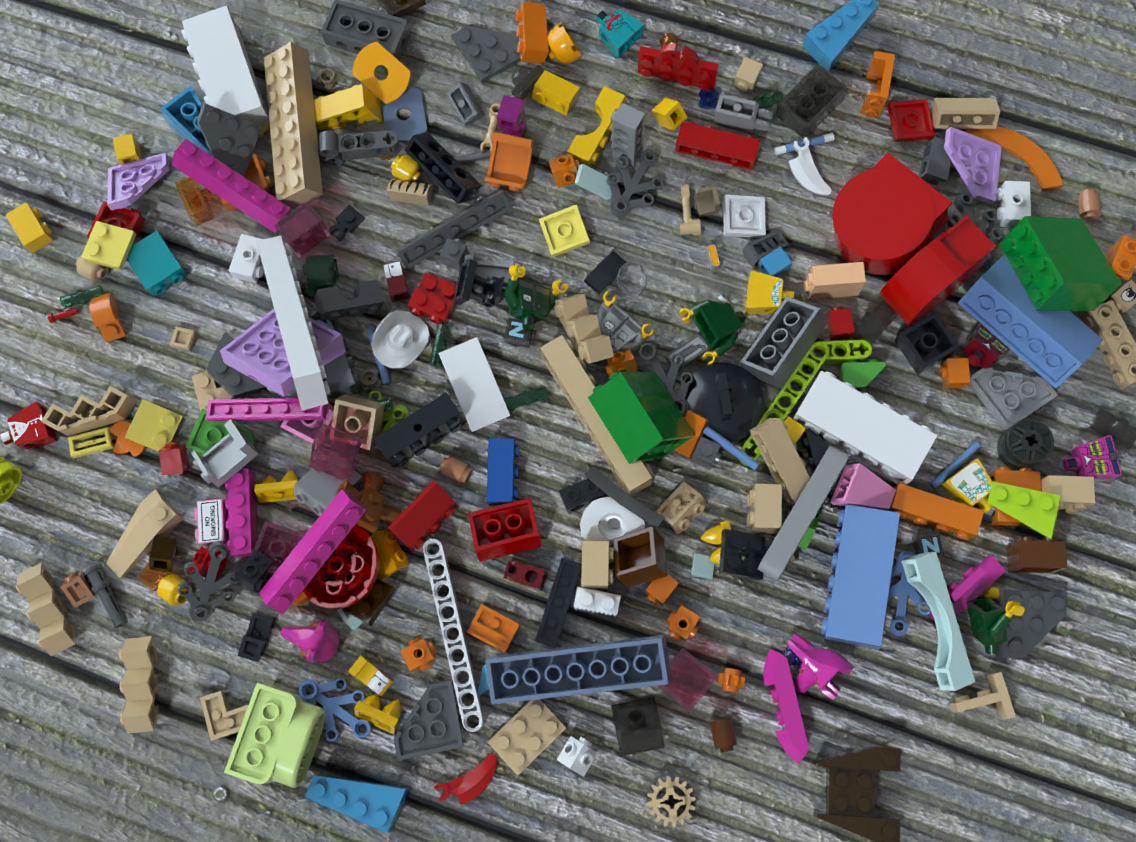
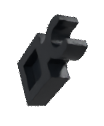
M348 204L335 218L338 224L331 226L329 233L333 235L336 231H339L340 233L336 238L340 242L345 238L347 230L352 234L365 218Z

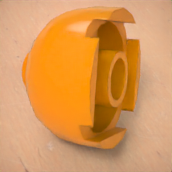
M560 22L548 34V55L552 60L556 58L560 63L569 64L578 60L583 55L580 53L581 51L571 34L566 32L565 29L567 28Z

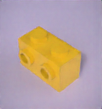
M544 70L534 85L532 99L567 116L578 99L580 87Z
M25 202L5 214L23 246L30 252L34 253L54 241L50 235L52 233L50 227L46 222H42L40 218L43 216L36 206L31 207Z

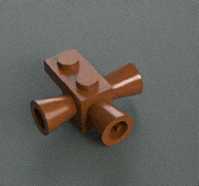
M377 473L366 474L363 478L364 489L361 492L347 480H344L338 487L335 497L342 489L358 499L364 506L366 512L358 520L357 525L374 533L378 529L380 520L390 526L402 513V510L383 504L385 495L379 492L385 481L381 475Z

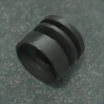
M1024 419L1002 433L998 439L997 452L1002 462L1011 469L1032 468L1049 457L1053 451L1054 438L1052 432L1044 423L1039 420Z

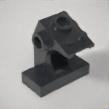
M469 259L462 263L453 303L461 305L469 301V299L481 302L485 307L492 308L498 306L499 300H504V292L507 286V282H504L505 277L488 276L485 279L478 276L475 272L477 261ZM474 284L483 287L482 294L473 290Z
M255 550L244 564H239L235 569V581L252 592L259 594L272 577L267 571L274 561Z

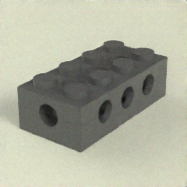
M334 0L322 27L321 35L326 45L358 54L365 46L377 41L400 61L411 35V30L406 19L341 0Z

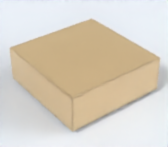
M176 326L170 346L191 352L197 332Z

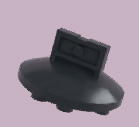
M714 362L695 370L692 373L694 382L689 385L685 398L688 402V410L709 419L706 427L709 426L732 444L748 437L751 434L750 430L760 422L764 411L763 392L755 377L746 369L728 362ZM689 376L685 382L688 383L691 377ZM702 433V436H701V437L706 438V439H708V440H710V441H713V440H712L711 438H709L707 435H705L704 433Z

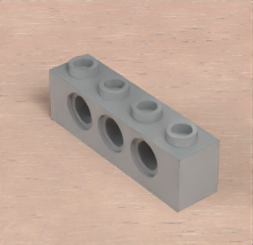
M624 103L621 104L619 109H615L611 116L612 157L618 159L620 156H625L629 160L628 165L634 167L643 151L645 113Z

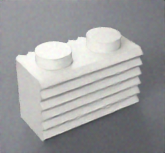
M577 587L574 609L576 611L579 609L580 612L583 610L584 613L587 611L597 615L601 614V616L605 615L606 617L609 615L610 618L613 616L615 619L618 614L621 595Z

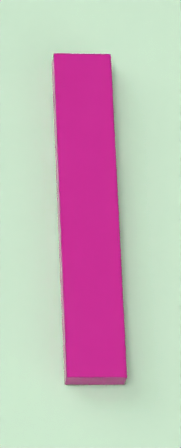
M298 397L208 400L206 420L209 422H228L230 419L232 421L326 420L327 404L302 410Z

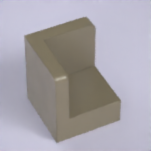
M716 186L696 189L694 202L698 217L718 214L720 200Z

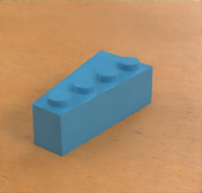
M851 0L807 32L803 47L829 73L847 48L853 44L856 37L861 34L874 18L879 2L877 0Z
M189 86L161 107L160 110L165 121L184 140L188 139L211 155L205 142V137L197 124L202 103L192 86Z
M318 774L313 776L305 798L380 831L389 833L395 825L410 788Z

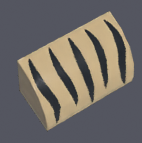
M392 178L388 184L387 193L390 200L430 206L433 186L432 184Z

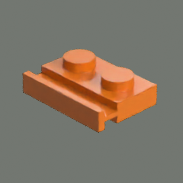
M481 604L467 633L506 653L520 624Z

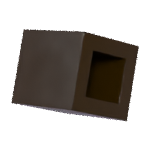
M154 536L149 555L150 570L172 572L177 553V540L175 538Z

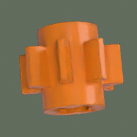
M725 668L724 673H719L717 684L722 685V691L738 693L739 688L743 689L745 687L746 678L741 677L740 670Z

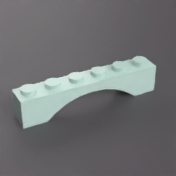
M920 553L902 560L908 583L915 587L924 597L935 620L938 649L934 671L940 690L956 691L975 683L973 669L970 666L966 647L960 633V626L954 613L953 603L947 590V583L944 579L937 553Z

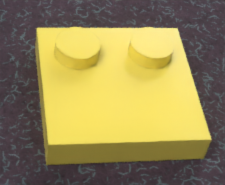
M577 204L539 219L552 257L590 243Z
M96 221L81 258L85 261L122 271L137 234L132 230Z
M142 399L124 438L159 452L161 448L165 447L166 443L172 441L183 416Z

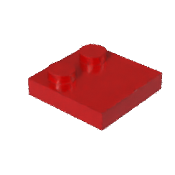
M927 99L888 103L887 109L895 142L930 140L936 136Z

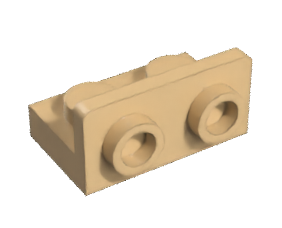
M683 482L655 512L665 517L663 521L671 526L674 532L679 535L689 527L697 515L704 511L707 503L699 492L686 482Z

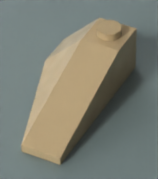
M157 489L139 504L106 562L107 566L120 579L151 551L154 536L166 537L184 519Z

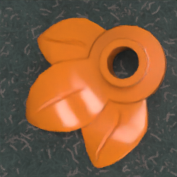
M124 420L117 422L109 429L112 434L118 437L113 452L125 454L130 451L134 457H137L143 452L145 446L124 438L131 424L130 422Z

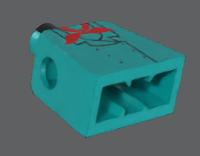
M620 9L615 10L610 16L606 12L601 11L596 17V21L601 24L599 26L600 39L618 59L644 35V24Z

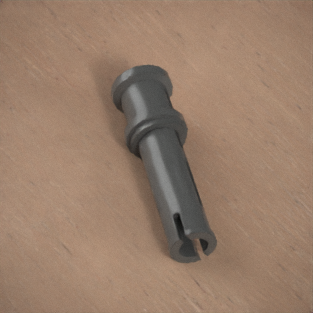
M102 564L92 566L84 571L83 574L90 580L93 586L92 591L100 597L114 628L122 627L127 624L128 620L110 588L111 581L105 577L102 571Z

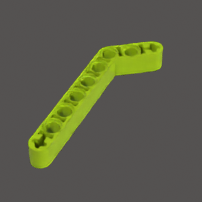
M865 340L814 343L758 425L766 421L768 417L780 418L782 421H785L822 365H842L847 360L865 362L872 352L870 343ZM835 350H841L844 356L836 355ZM813 351H821L823 357L815 356ZM802 367H809L812 373H804ZM790 384H798L801 390H793ZM779 401H787L789 403V407H781ZM750 435L741 450L747 454L752 446L756 448L751 458L757 461L761 456V452L752 435Z

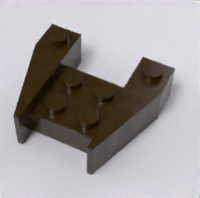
M871 746L814 762V766L826 767V813L813 812V816L874 842H900V820L896 818L875 817V770L900 772L901 748Z

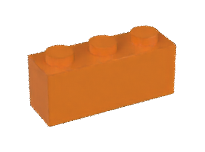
M522 1L521 7L517 9L515 16L516 21H518L516 36L519 37L517 52L520 53L521 62L543 65L549 53L545 4Z

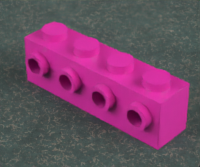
M249 468L240 469L225 482V488L228 490L225 506L229 513V519H226V529L229 532L227 550L231 556L237 559L248 558L255 550L258 551L257 504L254 492L256 478L255 473Z

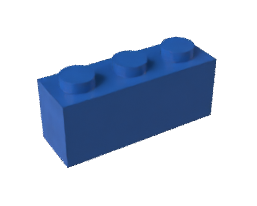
M488 439V505H503L518 499V487H514L515 478L519 477V466H515V458H519V445H516L514 439Z

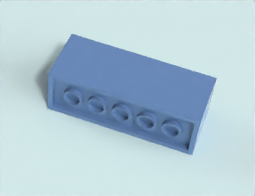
M1005 255L989 268L958 302L962 308L1008 346L1054 388H1057L1075 372L1103 341L1100 336L1070 311L1036 310Z
M848 504L845 505L844 510H840L837 527H841V532L837 531L834 548H838V553H833L831 569L835 570L834 575L830 574L827 591L832 592L831 597L827 596L824 612L828 613V618H823L821 634L825 635V641L878 650L881 647L900 513Z

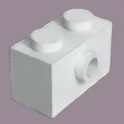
M1004 181L1001 187L997 189L996 200L999 201L997 220H1000V227L1015 228L1024 216H1031L1030 182Z
M241 234L228 270L234 278L257 284L259 278L263 275L264 268L256 241L264 239Z

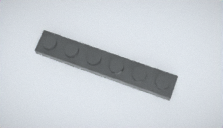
M499 190L396 251L404 266L408 269L443 249L447 238L452 240L455 238L460 239L509 211L511 207L503 191Z

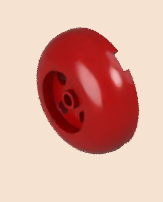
M356 524L315 574L312 581L303 589V592L312 603L324 608L342 609L358 603L371 591L378 578L380 555L377 545L370 534ZM352 552H355V553L352 555V557H351L352 560H350V555H351V553H352ZM331 574L335 575L333 582L328 579ZM352 574V579L348 581V576Z

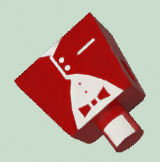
M34 402L9 417L7 421L10 430L0 434L3 443L8 445L14 442L16 446L22 449H30L57 442L54 429L41 422L47 413L46 406L39 402Z

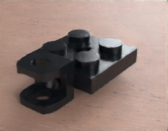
M729 529L722 530L719 574L758 581L762 580L763 572L759 571L758 567L770 547H765V536ZM742 550L746 553L744 560H742V556L738 555V552Z

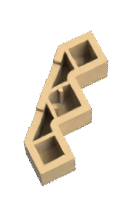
M576 294L555 300L556 305L554 309L556 316L559 317L583 362L593 363L614 357L610 337L601 335L597 315L589 314L585 294Z
M110 386L99 404L81 395L70 413L52 403L41 422L67 436H73L125 420L137 401Z
M41 562L18 574L16 589L21 596L24 595L29 601L28 619L32 623L35 622L40 628L38 639L40 648L46 650L50 656H53L75 645L76 631L73 623H67L64 614L68 613L62 597L58 596L53 588L57 586L56 582Z
M152 636L125 639L124 645L119 651V658L123 661L126 668L124 678L120 681V691L124 693L127 702L124 711L120 714V721L125 726L127 734L154 731L159 716V706H154V694L158 693V674L154 673L153 662H158L157 650Z

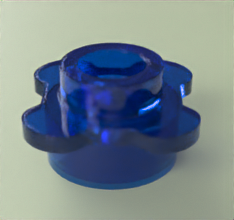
M716 90L699 91L700 101L698 105L700 108L709 110L717 107L718 92Z
M789 646L783 650L792 665L802 663V660Z

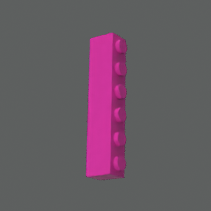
M185 139L174 151L172 166L275 234L287 221L291 209L289 206L188 139Z
M340 490L259 592L268 607L281 614L287 611L366 512V509L358 499L346 491Z

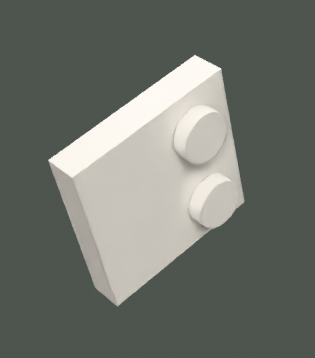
M725 194L723 197L724 236L752 238L765 236V197Z

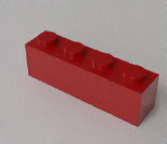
M682 121L675 152L753 170L760 140L753 136L738 135L733 131L725 132L717 130L712 126L704 127L695 122Z

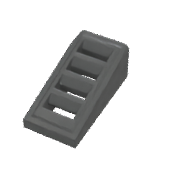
M778 229L747 243L742 253L750 265L754 267L759 264L761 258L779 247L784 250L790 245ZM772 238H775L779 246L775 244Z

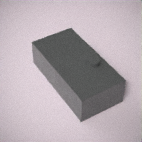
M786 296L740 363L744 369L750 372L756 379L782 389L828 323L821 309Z

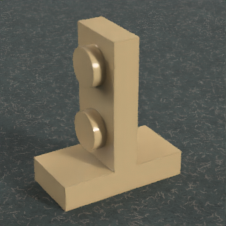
M1002 672L986 675L991 691L987 689L976 692L977 697L969 698V695L959 696L955 698L956 702L949 704L952 712H961L996 703L1000 719L1016 717Z

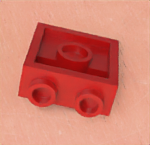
M103 201L87 238L90 237L96 221L132 230L137 234L136 237H138L146 219L137 209L130 208L128 210L122 208L110 210L107 202Z
M425 272L419 287L415 288L407 305L411 311L410 313L420 318L425 316L437 325L441 323L447 325L456 307V303H453L457 284Z

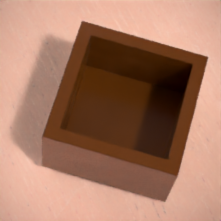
M653 526L613 539L616 577L627 588L667 576L664 538Z
M1021 537V540H1015L1013 544L1007 546L1008 573H1055L1066 569V541H1057V537H1053L1052 540L1045 537L1040 541H1035V537Z

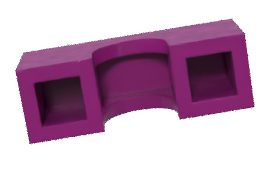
M503 96L497 114L498 126L503 127L501 133L525 137L527 122L524 100L517 96Z

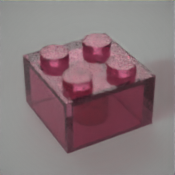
M309 202L297 206L294 212L282 217L274 225L297 258L303 256L331 235L323 220Z
M322 424L312 444L309 467L317 472L332 475L338 480L350 482L360 460L364 439Z
M265 521L254 551L257 550L274 562L269 570L276 572L305 534Z
M682 648L670 663L672 681L669 684L658 685L657 687L686 712L690 713L718 677Z

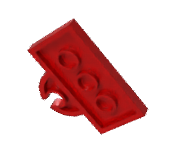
M676 43L666 44L660 50L640 46L638 52L639 74L645 77L660 78L666 82H677L683 86L698 87L704 91H714L719 64L699 60L698 54L685 45L682 52L676 51Z

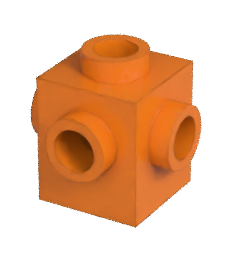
M572 153L549 161L557 188L575 183L580 164L578 160L574 161Z
M631 350L613 353L614 357L607 358L608 365H605V370L608 378L617 371H638Z
M681 605L677 613L672 611L666 621L669 624L667 628L670 631L669 636L679 642L681 639L686 641L688 637L693 639L699 629L696 623L700 616ZM679 622H684L686 628H681Z
M418 637L408 643L409 647L400 651L411 672L418 669L424 671L433 666L432 662L436 660L434 655L437 653L432 641L428 642L424 638L420 640ZM422 651V656L419 658L418 654Z

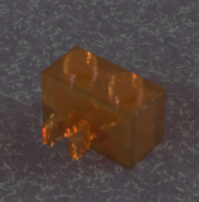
M190 177L175 182L188 216L196 226L215 218L209 201L220 200L218 195L211 194L212 191L207 188L203 190L201 184Z

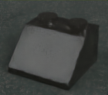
M655 697L611 705L620 756L665 748Z

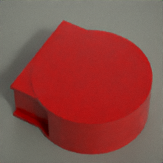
M888 152L872 169L853 177L838 193L832 212L837 248L848 263L863 262L866 273L876 275L897 273L912 257L932 241V237L951 219L948 216V207L952 202Z
M969 215L965 216L956 225L946 230L920 250L881 289L879 295L907 326H911L922 319L953 294L980 269L996 247V244L992 243L969 219Z

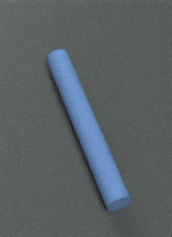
M374 326L366 328L370 343L375 332ZM375 357L383 386L391 384L386 366L382 365Z
M709 426L703 431L705 435L720 444L754 471L759 467L760 464L712 428Z
M975 442L929 483L931 488L936 490L982 448L981 445Z

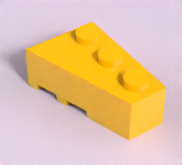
M362 84L354 85L352 88L343 91H336L327 96H320L313 100L316 126L321 130L345 128L347 123L358 122V125H365V121L377 120V123L383 122L381 100Z

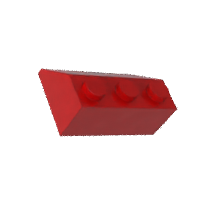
M433 480L388 529L412 551L415 549L419 550L427 541L425 540L430 533H436L441 527L440 523L455 513L457 504Z
M531 498L467 513L474 548L479 562L542 547Z

